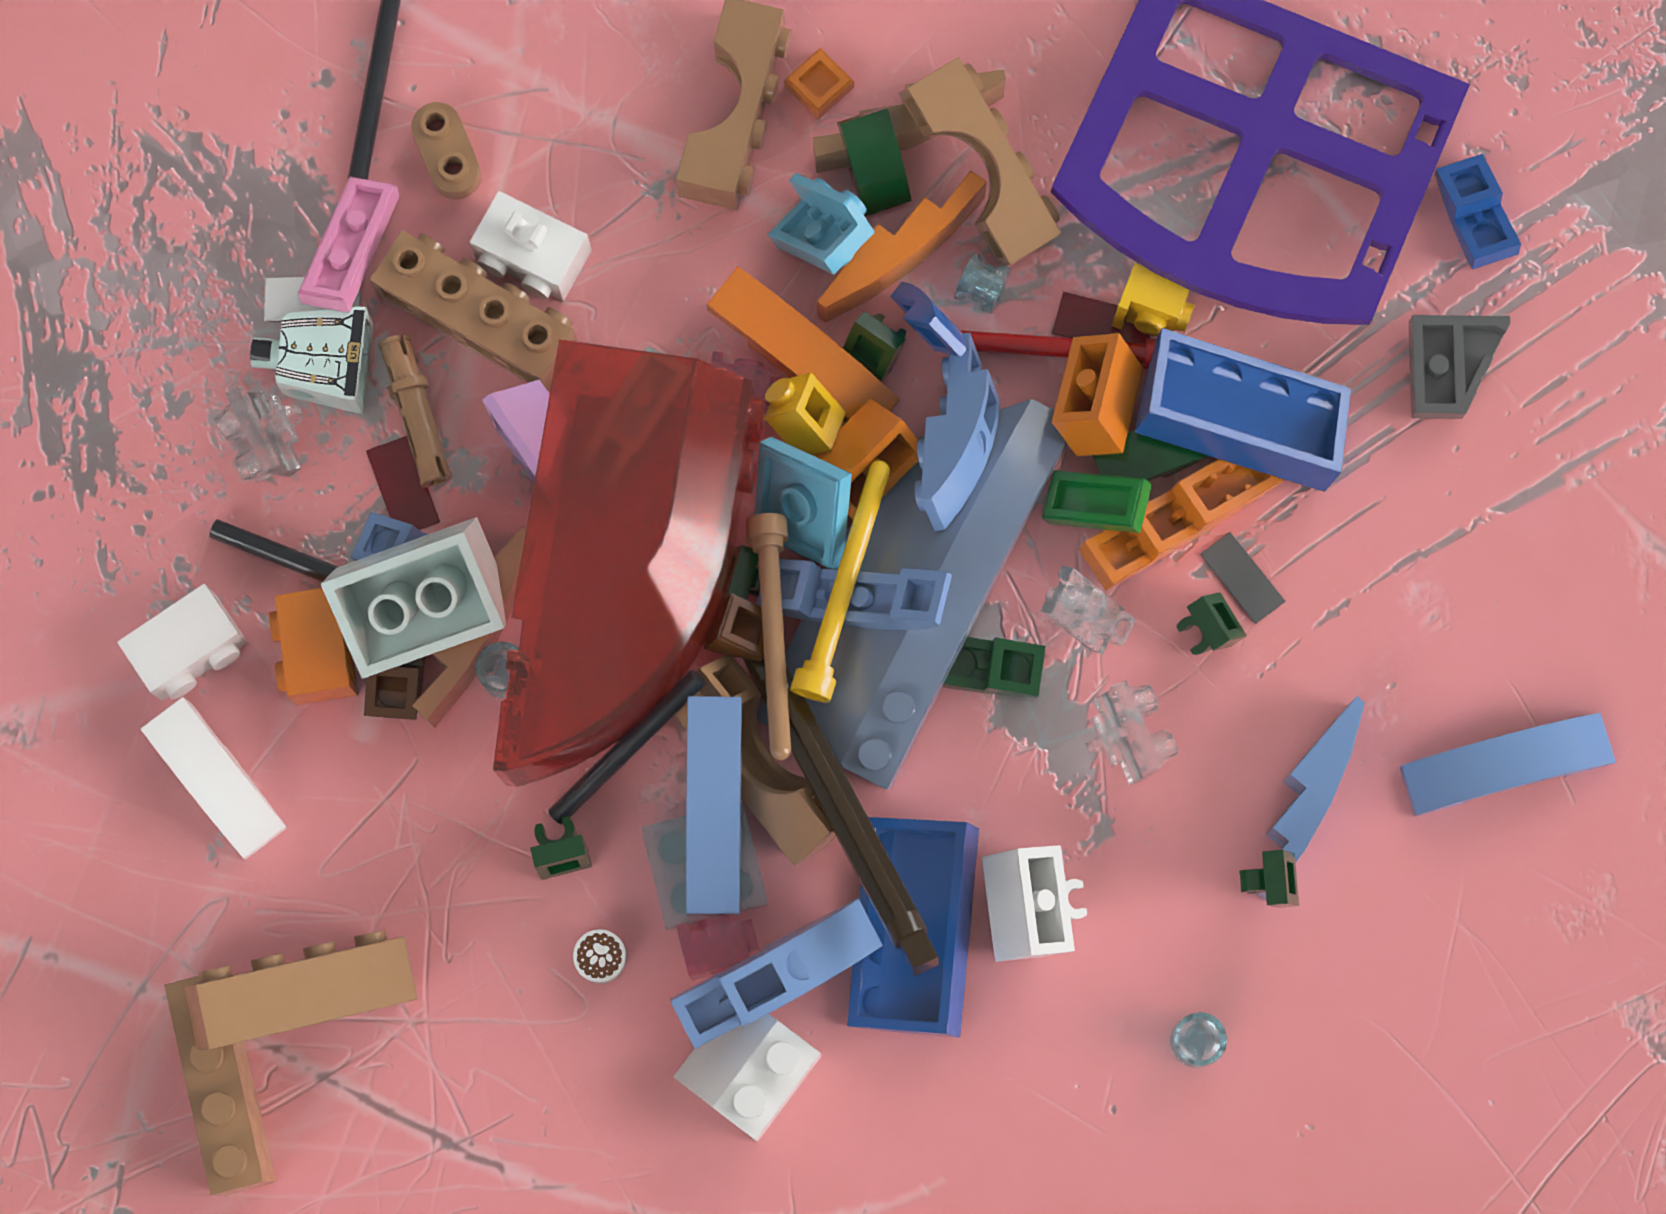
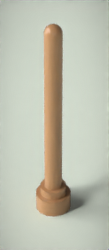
M761 513L746 519L747 543L752 545L753 552L758 554L770 753L773 758L784 760L791 753L779 553L784 550L783 543L788 541L787 518L784 515Z

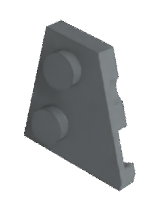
M1411 316L1409 320L1411 418L1463 419L1493 360L1502 337L1510 325V316Z

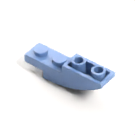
M970 333L962 334L967 350L961 357L949 354V357L942 358V374L947 387V396L940 398V416L926 417L925 439H919L917 443L918 460L923 473L922 480L915 482V499L919 511H926L934 531L945 530L973 492L986 466L998 425L1000 399L988 369L982 370V362Z
M856 898L764 946V950L670 998V1002L694 1049L726 1032L740 1025L744 1027L800 997L859 962L883 945L859 898Z

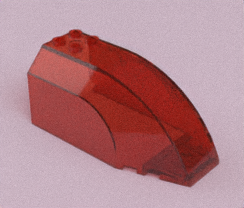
M559 339L513 604L512 618L522 620L519 651L509 649L507 652L505 669L510 676L506 699L501 701L493 771L506 786L518 787L546 779L577 766L618 742L683 678L696 659L709 635L727 588L743 493L752 494L754 489L757 464L754 463L755 450L750 448L751 443L760 444L764 413H762L763 399L755 398L752 380L698 358Z

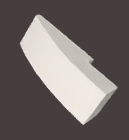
M184 697L180 698L141 728V731L177 778L245 860L287 828L228 748L220 742L193 704Z

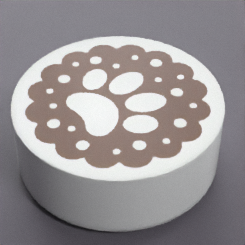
M598 929L587 932L578 940L573 952V961L581 976L590 982L603 984L611 982L620 976L626 966L627 952L618 936L610 931Z

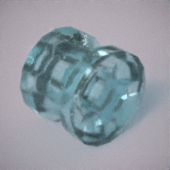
M974 252L959 281L954 299L963 303L969 300L980 304L982 311L993 314L1004 292L1012 268L1003 264L997 267L986 263L984 256Z
M503 641L492 643L485 647L477 657L475 666L477 677L486 691L495 698L504 700L516 698L524 693L529 686L532 676L530 664L521 649L514 644ZM497 664H498V667L496 668L495 673L490 675V673L494 672L495 667H496Z
M1203 1012L1189 1014L1178 1021L1171 1031L1170 1046L1172 1053L1178 1061L1186 1066L1194 1068L1208 1066L1217 1061L1226 1050V1030L1220 1020L1211 1014Z

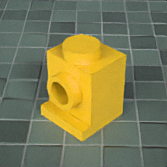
M1134 263L1112 326L1122 329L1124 321L1134 324L1136 329L1142 333L1151 336H1157L1162 328L1173 332L1178 330L1185 333L1195 304L1186 301L1190 290L1153 273L1140 264Z
M811 372L792 378H782L774 382L765 394V399L770 406L764 419L787 444L810 455L832 450L846 413Z

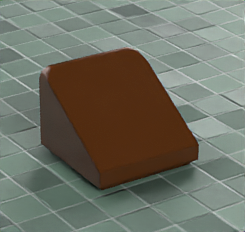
M731 593L717 605L703 648L713 653L761 662L764 659L761 607Z

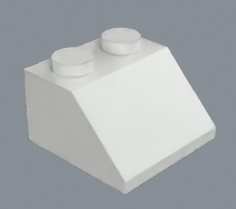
M767 1014L744 1027L740 1025L694 1049L673 1077L758 1142L821 1058V1053L777 1019Z

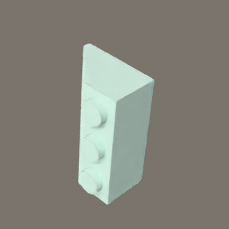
M477 517L337 567L321 583L362 679L506 627L497 563Z

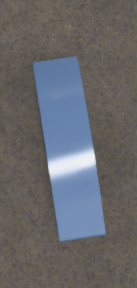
M779 559L783 615L822 623L838 570L822 569L812 561ZM901 568L900 575L859 571L843 626L883 630H914L940 626L952 575L946 571ZM759 592L756 605L761 607V595Z
M1596 713L1476 742L1401 765L1400 769L1414 815L1418 816L1563 775L1566 777L1616 763L1601 713Z

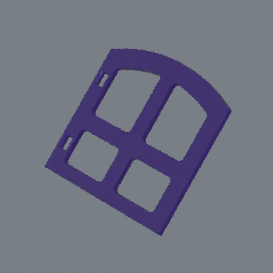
M1139 0L1050 192L1082 224L1113 248L1153 273L1195 293L1237 308L1278 318L1321 324L1370 325L1470 84L1264 0ZM1182 4L1191 5L1277 40L1281 44L1282 51L1260 97L1249 98L1164 63L1157 58V50L1178 6ZM1326 60L1418 99L1420 103L1419 110L1403 148L1398 155H1388L1296 116L1294 108L1316 61ZM1138 97L1154 100L1234 133L1240 139L1238 150L1201 233L1194 241H1186L1149 218L1120 196L1100 177L1132 104ZM1422 121L1439 126L1431 146L1415 139ZM1285 154L1370 189L1379 195L1380 202L1347 278L1332 279L1301 276L1240 263L1233 259L1231 251L1271 160L1275 155ZM1369 246L1386 251L1378 272L1362 265Z

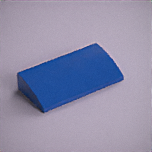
M1162 328L1158 334L1146 375L1135 433L1325 492L1342 472L1351 388Z
M868 817L929 930L927 936L938 955L939 965L914 976L901 950L894 947L861 884L859 900L883 946L853 965L847 1026L960 1038L979 828L968 822Z

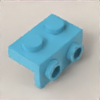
M795 173L789 179V182L801 198V201L768 233V236L778 249L834 275L842 266L851 261L854 253L875 233L864 217L867 211L866 207L856 195L848 190H844L841 193L832 189L824 180L818 177L811 180Z

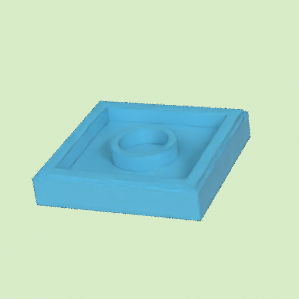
M769 437L761 441L759 445L754 515L761 513L784 515L787 518L788 541L783 543L784 547L828 569H835L840 565L845 548L852 474L774 437Z

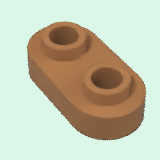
M432 102L422 106L415 113L411 128L434 187L441 195L449 199H463L470 196L476 191L481 182V169L457 111L450 105L442 102ZM434 120L445 122L443 128L438 131H431L428 129V126ZM452 163H459L463 166L462 170L455 175L447 174L446 168Z

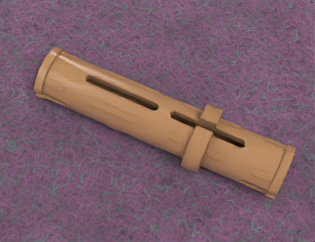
M402 334L400 341L399 335H394L380 341L378 344L391 382L387 389L390 398L395 399L417 467L421 487H429L430 481L432 487L448 482L453 477L449 470L426 394V389L429 388L426 376L420 374L410 336Z

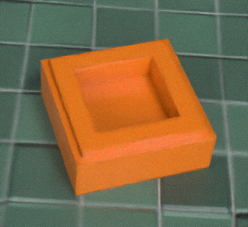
M821 48L784 79L785 87L818 120L854 88V80Z

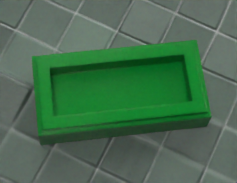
M1053 470L1042 519L1049 524L1140 533L1152 484L1144 478Z

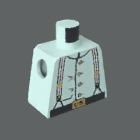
M360 306L351 307L349 313L331 309L287 313L282 318L280 339L253 338L250 349L251 366L253 368L276 369V384L286 396L354 413H363L373 320L367 309Z

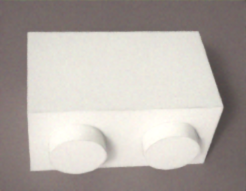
M205 583L117 641L148 690L161 701L168 697L171 700L177 699L187 694L196 686L197 681L195 679L212 667L214 670H220L230 665L240 656L239 649L248 644L219 598Z

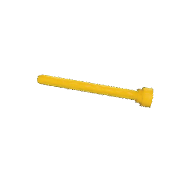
M875 461L869 468L811 658L804 661L802 668L796 669L790 691L813 701L829 703L836 685V680L832 678L834 669L830 665L889 477L890 468L884 461Z

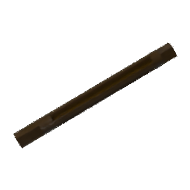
M743 659L767 704L764 659L761 662ZM786 664L791 752L894 947L901 950L914 976H917L939 965L938 955L927 936L929 930L805 698L790 691L793 676Z

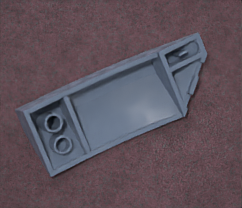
M1030 399L999 410L994 443L986 466L968 500L945 530L934 531L926 511L920 512L917 507L915 482L922 480L923 473L919 461L881 499L860 572L900 575L901 568L946 571L952 577L940 626L914 630H883L842 626L830 665L834 669L832 678L836 680L831 701L824 703L805 698L841 767L886 790L893 787L958 654L1031 513H1033L1067 444L1052 424L1054 409ZM925 435L918 437V440L925 439ZM850 526L849 530H848L847 533H846L845 545H846V542H847V539H848V536H849V532H850L851 526ZM802 619L785 652L786 664L793 677L796 669L802 668L804 661L811 658L821 626L820 622ZM762 699L757 710V721L768 726L767 704Z

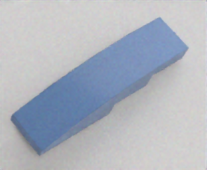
M688 696L686 914L740 915L742 813L741 697Z
M1358 696L1344 709L1283 781L1299 796L1266 835L1281 847L1280 850L1295 853V863L1304 853L1328 811L1351 757L1365 702ZM1256 893L1264 901L1266 900V893Z

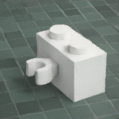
M500 191L497 192L470 240L472 250L478 259L477 264L485 271L500 278H503L505 273L521 280V286L534 296L547 300L549 295L563 302L592 251L586 233Z
M1061 845L1018 848L983 856L982 864L995 962L1039 958L1075 951L1071 920L1085 917L1087 909H1074L1069 904V892L1084 887L1081 880H1065Z

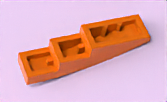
M970 170L941 208L924 197L895 235L877 224L874 228L875 233L855 252L851 261L844 266L817 301L818 317L824 322H828L872 299L913 271L946 242L985 199L987 181Z
M739 266L735 268L706 304L707 311L747 339L750 348L786 373L789 378L811 372L846 412L843 418L845 423L870 398L890 412L900 401L898 396L835 341Z
M1218 459L1178 481L1171 490L1149 501L1140 533L1104 530L1084 541L1078 549L1107 591L1239 512L1279 486L1284 479Z

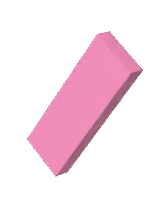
M349 177L299 289L298 295L301 304L346 313L350 312L399 199L397 185Z

